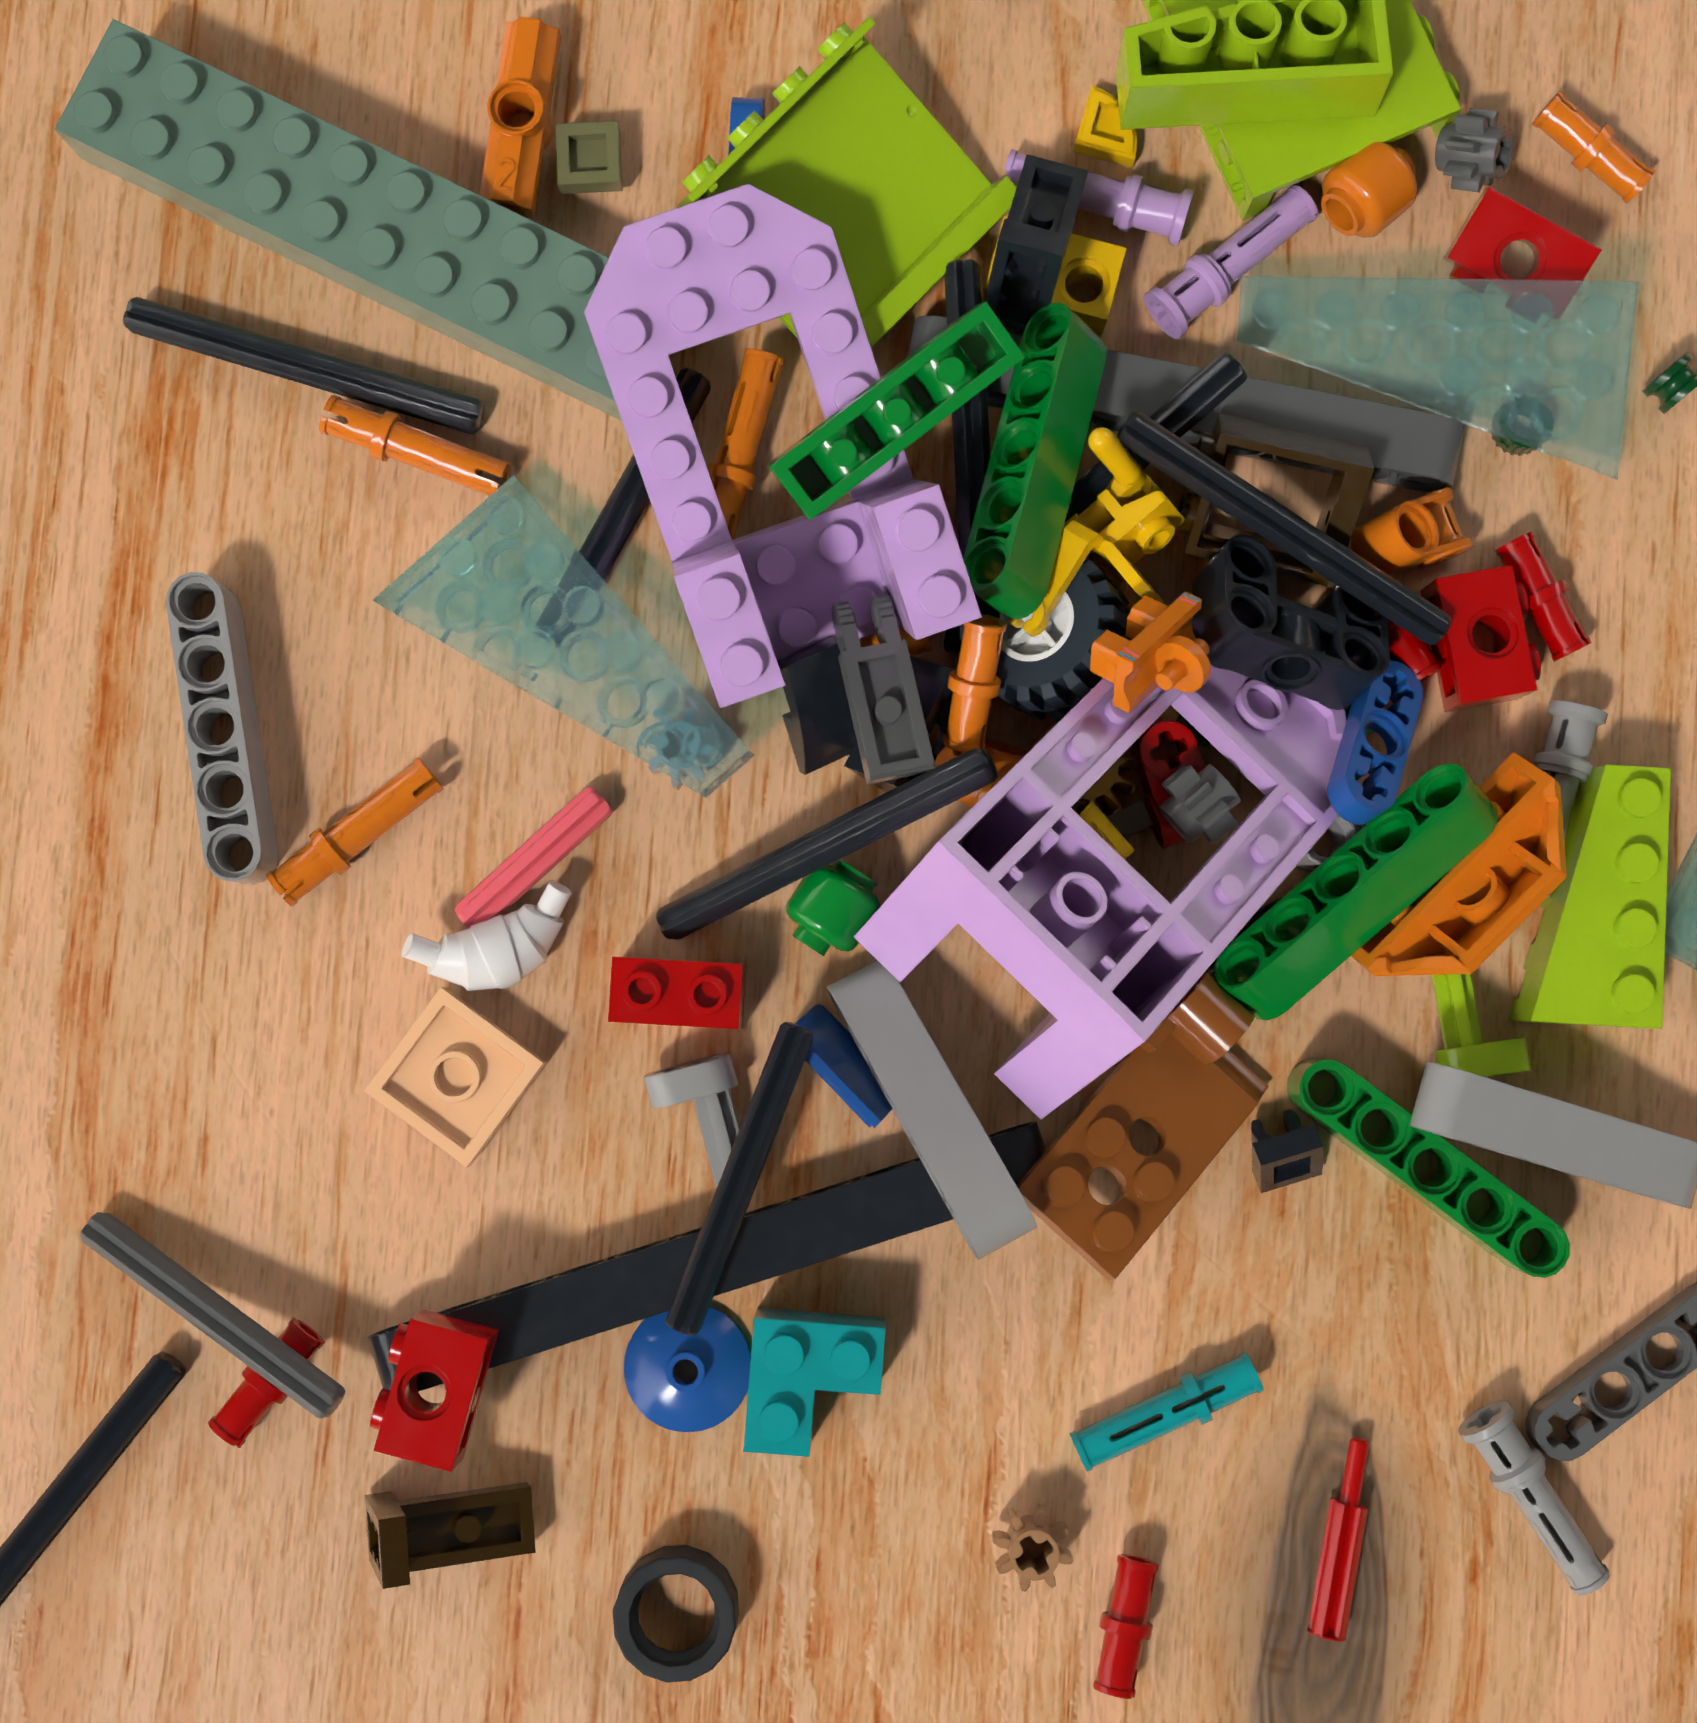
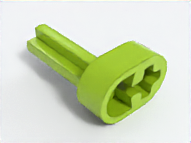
M1470 974L1431 975L1444 1043V1050L1435 1051L1437 1064L1486 1078L1532 1071L1526 1038L1483 1043Z

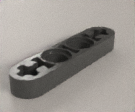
M1697 1282L1686 1287L1539 1399L1529 1410L1525 1421L1526 1433L1531 1443L1551 1458L1559 1461L1574 1460L1584 1455L1697 1368V1343L1694 1344L1691 1336L1684 1329L1676 1325L1675 1320L1679 1318L1680 1321L1690 1325H1694L1697 1322ZM1697 1325L1688 1331L1695 1337H1697ZM1658 1333L1670 1334L1677 1347L1675 1359L1664 1368L1652 1367L1646 1358L1645 1349L1647 1343L1652 1336ZM1607 1372H1618L1626 1383L1624 1398L1613 1407L1601 1406L1597 1402L1594 1393L1596 1381ZM1577 1395L1582 1405L1597 1416L1594 1422H1591L1590 1419L1581 1414L1571 1420L1565 1427L1570 1437L1563 1443L1554 1437L1546 1439L1553 1430L1548 1421L1552 1415L1556 1414L1567 1420L1582 1410L1572 1402V1399Z

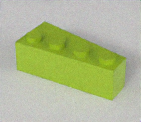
M1238 0L1235 4L1211 11L1204 5L1124 28L1115 72L1120 129L1375 116L1393 76L1385 0Z
M1606 764L1594 768L1591 776H1588L1587 782L1579 783L1567 828V835L1564 840L1567 878L1552 892L1551 898L1547 897L1542 902L1541 908H1544L1535 942L1530 944L1523 967L1526 973L1519 997L1513 1001L1508 1021L1662 1029L1671 768Z

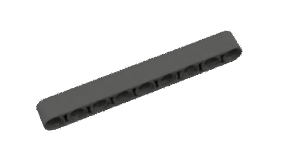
M933 315L917 317L914 321L907 357L947 328V317ZM1007 330L1016 345L1020 347L1023 333ZM1107 349L1106 362L1089 426L1104 427L1119 432L1124 421L1132 412H1141L1150 417L1202 372L1204 368ZM1014 366L987 386L988 406L1003 409ZM1247 377L1240 387L1181 437V439L1193 447H1197L1202 431L1213 433L1218 413L1369 448L1374 465L1370 482L1432 493L1449 487L1453 489L1464 425L1456 419L1442 415ZM1234 445L1230 446L1228 453L1333 474L1335 470Z

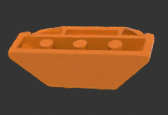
M1513 752L1479 787L1498 811V821L1494 831L1478 847L1352 954L1351 957L1373 976L1472 974L1567 878L1561 788L1555 778Z

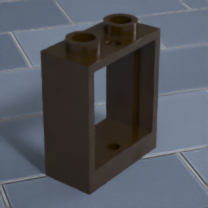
M1218 413L1213 433L1202 431L1196 449L1222 466H1225L1230 446L1234 445L1335 469L1316 528L1348 548L1374 471L1369 448ZM1184 492L1178 510L1184 517V522L1176 529L1184 531V550L1186 554L1212 559L1232 536L1239 534L1248 535L1261 541L1270 550L1275 559L1277 575L1330 588L1335 587L1334 583L1259 534L1208 522L1213 504L1196 493Z

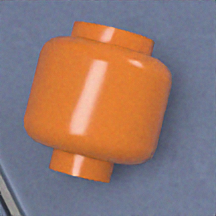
M1373 142L1357 154L1332 167L1324 176L1322 186L1323 197L1321 206L1326 219L1337 231L1347 236L1356 235L1366 238L1375 237L1415 202L1417 194L1415 165L1409 154L1400 147L1390 146L1382 142Z

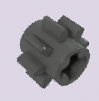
M1469 108L1467 115H1457L1455 123H1447L1440 131L1435 147V164L1437 169L1443 172V175L1452 176L1451 189L1480 193L1483 185L1492 186L1494 178L1500 179L1508 172L1514 155L1515 139L1512 130L1506 129V126L1497 125L1498 111Z
M1184 764L1161 784L1170 797L1158 808L1170 825L1189 844L1201 835L1208 842L1212 841L1216 844L1239 824L1229 811L1241 802V799L1231 784L1212 765L1208 764L1197 773L1192 766L1189 765L1187 767Z

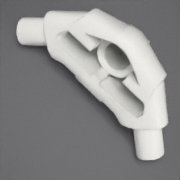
M549 881L537 906L524 904L518 910L504 916L498 915L471 925V928L454 934H444L438 943L410 933L403 945L402 957L427 966L428 974L463 986L467 991L512 987L547 961V954L564 924V920L560 915L572 892L562 884Z

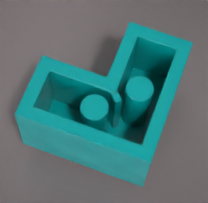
M758 1307L753 1324L743 1452L809 1457L815 1390L881 1395L886 1330L885 1317Z

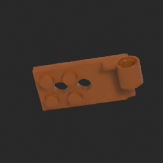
M1206 971L1148 1039L1122 1059L1016 1185L1029 1209L1107 1280H1115L1259 1104L1262 1095L1269 1087L1229 1051L1249 1028L1255 1015L1221 987ZM1136 1120L1150 1123L1157 1132L1158 1146L1151 1156L1137 1153L1130 1144L1129 1130ZM1096 1168L1109 1170L1118 1181V1195L1110 1205L1097 1202L1090 1194L1088 1181L1091 1173Z

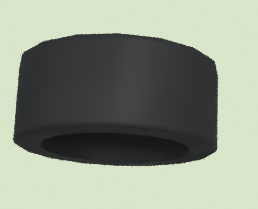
M689 1545L663 1546L641 1557L625 1576L613 1608L614 1637L625 1659L643 1675L666 1683L691 1681L713 1670L729 1651L739 1617L737 1588L724 1565L709 1552ZM682 1574L696 1579L708 1590L714 1602L715 1620L711 1632L700 1644L689 1650L670 1651L656 1646L645 1636L639 1623L638 1606L642 1594L652 1582L666 1575Z

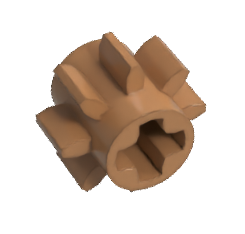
M1039 1503L1034 1509L1033 1515L1020 1516L1013 1507L1008 1509L1011 1525L1007 1532L1000 1530L992 1531L991 1535L995 1545L1008 1550L1007 1553L1000 1556L995 1562L998 1573L1004 1574L1014 1569L1018 1574L1021 1591L1024 1592L1030 1587L1031 1580L1044 1579L1050 1587H1055L1056 1580L1053 1572L1057 1568L1058 1563L1065 1565L1073 1563L1071 1551L1065 1547L1057 1546L1056 1543L1064 1539L1069 1533L1065 1521L1056 1522L1049 1526L1046 1522L1044 1506ZM1031 1536L1037 1544L1041 1543L1044 1553L1033 1559L1028 1551H1023L1021 1541Z

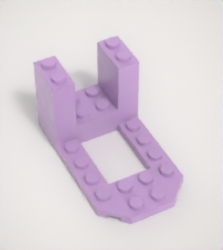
M750 184L624 226L584 314L672 561L673 577L719 707L723 708L786 686L777 660L829 637L836 639L831 608L834 603L845 601L850 603L856 617L859 639L876 633L871 619V600L873 596L883 594L890 596L897 624L916 640L982 618L939 484L913 479L904 450L849 491L851 499L829 506L811 521L802 515L748 535L731 539L668 355L790 314L825 420L880 379L832 227Z
M1211 665L1209 680L1197 691L1185 693L1175 688L1166 691L1158 686L1132 712L1127 713L1113 706L1114 683L1103 678L935 844L854 938L901 982L957 924L967 931L1049 1011L1046 1017L994 1073L1035 1115L1042 1119L1148 1039L1338 818L1339 815L1329 801L1327 786L1346 725L1344 709H1329L1308 698L1291 692L1276 690L1261 681ZM1171 705L1250 780L1265 797L1169 903L1071 807Z

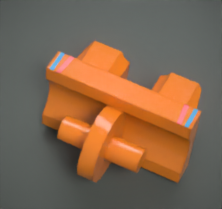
M1184 592L1170 606H1167L1144 596L1132 607L1127 617L1126 636L1132 638L1131 641L1106 630L1093 642L1090 671L1114 683L1113 706L1130 713L1158 686L1166 691L1175 688L1176 690L1189 693L1197 691L1209 680L1211 664L1207 655L1210 648L1203 639L1195 637L1192 629V619L1201 609L1202 599Z

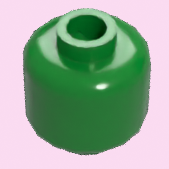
M840 859L803 877L786 904L787 915L798 924L792 936L822 956H825L830 946L844 952L852 951L859 943L854 936L880 908V901L873 893L878 884Z

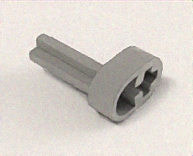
M730 1053L700 1058L663 1068L643 1076L651 1108H661L693 1100L716 1189L740 1130L730 1092L731 1088L739 1085Z

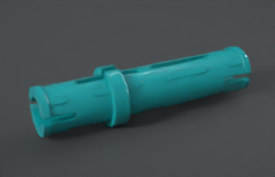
M1244 1352L1239 1357L1193 1377L1191 1372L1179 1376L1180 1384L1137 1404L1128 1406L1077 1432L1076 1430L1071 1432L1070 1436L1086 1471H1091L1097 1465L1139 1446L1146 1445L1152 1440L1196 1420H1199L1201 1425L1213 1420L1211 1413L1251 1394L1264 1391L1259 1376L1247 1353ZM1223 1385V1387L1217 1391H1214L1204 1397H1200L1194 1401H1191L1190 1403L1178 1409L1172 1410V1407L1178 1404H1181L1189 1399L1191 1400L1217 1386ZM1161 1413L1160 1417L1115 1438H1110L1113 1434Z

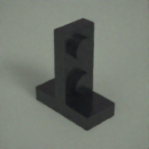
M1026 155L1008 218H1004L985 298V302L988 303L1005 328L1023 333L1032 316L1042 307L1052 303L1088 170Z

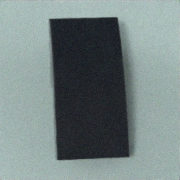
M829 637L777 660L786 685L783 686L790 709V712L782 716L799 772L804 775L850 755L857 741L838 659L841 652L838 648L837 640L833 637Z

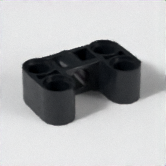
M1243 534L1232 536L1194 578L1192 595L1202 599L1201 609L1193 616L1192 629L1196 638L1203 639L1208 644L1210 651L1207 657L1210 664L1216 668L1239 673L1266 683L1276 690L1297 694L1334 710L1346 709L1389 668V630L1386 617L1338 586L1315 609L1278 596L1275 559L1270 550L1261 541L1252 536Z

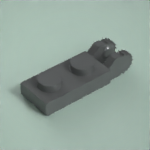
M888 594L873 596L871 600V619L875 626L877 640L880 643L877 645L861 647L856 617L848 601L832 604L833 607H831L835 636L841 652L838 656L867 785L923 774L935 768L906 639L901 640L896 615L894 614L892 601Z

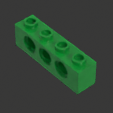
M983 302L975 305L769 462L767 466L804 516L811 521L1023 360L1025 356L988 303Z

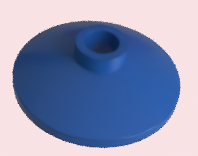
M713 1306L709 1307L701 1330L696 1336L682 1334L666 1325L669 1311L646 1318L633 1333L624 1358V1377L627 1390L640 1412L655 1424L677 1432L703 1431L725 1421L739 1407L749 1387L751 1352L745 1335L739 1326L727 1314ZM688 1359L694 1362L698 1368L697 1378L690 1382L679 1380L674 1372V1366L678 1361Z

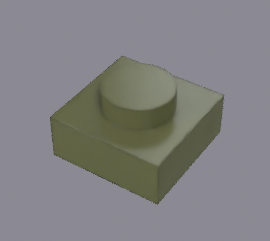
M618 121L555 124L557 179L561 194L623 191L621 131Z

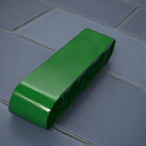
M1051 303L1042 307L1028 321L1023 332L1019 349L1025 358L1014 366L963 558L973 592L1005 617L1013 620L1026 618L1035 612L1043 602L1048 591L1107 357L1105 342L1063 303Z
M1442 764L1432 768L1397 797L1389 809L1365 825L1229 944L1219 955L1215 963L1214 976L1217 983L1251 1011L1256 1019L1267 1021L1279 1017L1486 840L1494 831L1498 821V811L1494 804L1462 767L1456 764Z
M1310 1058L1300 1062L1292 1069L1287 1079V1092L1290 1101L1298 1110L1504 1265L1532 1277L1541 1278L1557 1274L1566 1265L1570 1256V1243L1565 1231L1556 1222L1440 1135L1409 1126L1412 1114L1348 1066L1336 1060ZM1326 1070L1334 1079L1335 1093L1330 1101L1318 1106L1310 1099L1308 1083L1317 1071ZM1378 1109L1386 1119L1387 1130L1380 1141L1370 1145L1363 1139L1361 1134V1122L1369 1111ZM1430 1148L1437 1156L1438 1170L1430 1181L1420 1183L1415 1177L1413 1164L1419 1153ZM1483 1188L1488 1193L1490 1209L1483 1219L1472 1222L1466 1211V1203L1469 1196L1475 1190ZM1536 1228L1542 1238V1247L1536 1257L1525 1261L1519 1251L1520 1240L1528 1230Z

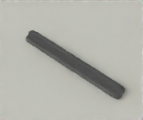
M97 1212L84 1226L80 1234L83 1243L315 1417L328 1418L338 1408L345 1396V1390L342 1385L112 1214Z

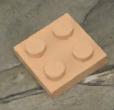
M440 987L364 1092L467 1168L474 1163L547 1062L446 987Z

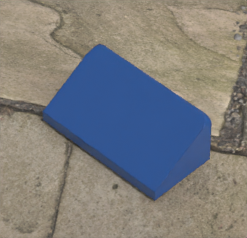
M815 1005L795 1023L813 1032L814 1038L805 1061L869 1128L871 1126L875 1128L892 1108L850 1033L823 1005Z

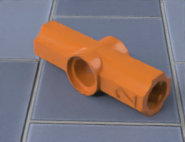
M519 16L517 20L506 21L497 84L487 102V111L491 123L480 196L527 218L534 217L544 150L549 146L552 138V125L549 116L561 33L558 28L544 23L541 19ZM519 112L534 114L531 121L522 127L513 128L507 126L508 120Z

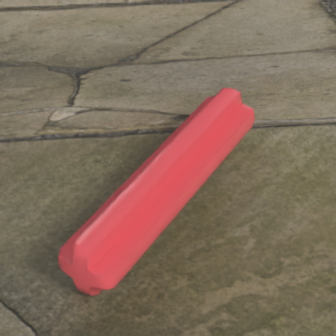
M586 787L456 905L455 912L460 921L469 929L471 925L506 912L612 815L613 810L610 804L593 787Z

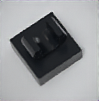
M1292 1109L1283 1111V1123L1287 1131L1286 1133L1271 1137L1265 1133L1260 1119L1253 1120L1251 1123L1252 1172L1261 1193L1322 1175L1324 1146L1315 1125L1312 1124L1301 1128L1300 1119Z

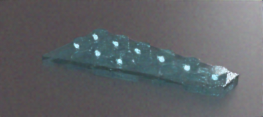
M1242 275L1240 281L1237 341L1343 378L1370 390L1373 389L1433 413L1456 419L1463 424L1537 449L1540 452L1573 462L1618 480L1639 282Z
M514 475L373 599L375 603L396 616L418 627L440 642L462 653L484 668L557 711L562 712L705 798L755 756Z

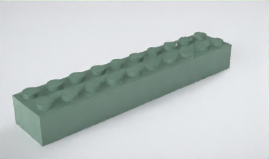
M112 19L55 127L57 133L81 159L622 421L584 314L609 257Z

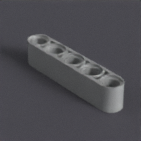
M190 572L180 576L171 584L167 592L166 608L203 857L207 868L216 877L239 884L255 885L267 879L266 874L275 870L278 863V848L242 609L238 597L229 588L204 573ZM214 593L215 607L212 613L207 618L195 620L193 609L196 601L204 594ZM223 654L225 667L222 675L215 681L205 683L202 675L205 662L213 655ZM231 715L234 721V732L231 738L221 745H215L212 739L214 723L220 717ZM238 776L244 786L243 796L235 806L226 808L221 800L222 787L230 778ZM247 838L253 848V858L245 869L237 872L232 867L230 852L233 845L239 840Z
M875 960L826 986L840 1017L977 1260L1036 1229L1037 1225L1028 1205L899 981L878 960Z
M1426 1062L1409 1126L1689 1209L1692 1208L1697 1189V1142L1463 1070Z

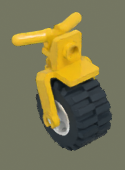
M1104 427L1097 428L1091 432L1088 444L1090 449L1114 477L1108 486L1097 495L1098 499L1080 515L1076 513L1065 522L1048 591L1037 610L1026 618L1019 620L1008 619L1000 613V619L1006 622L1007 627L1003 634L996 676L1001 679L998 697L1017 711H1023L1031 718L1044 720L1047 714L1055 721H1060L1070 709H1073L1103 679L1090 671L1091 647L1099 636L1106 630H1109L1123 638L1132 640V638L1126 636V622L1130 610L1126 607L1129 601L1123 592L1128 584L1141 598L1147 596L1160 603L1164 602L1134 564L1144 555L1155 553L1167 545L1174 536L1175 529L1184 522V517L1164 493L1160 491L1153 480L1146 475L1143 468L1117 437ZM1089 556L1090 558L1094 559L1099 564V567H1097L1090 559L1087 560L1086 557ZM963 625L960 626V640H961V641H962L963 631H964Z

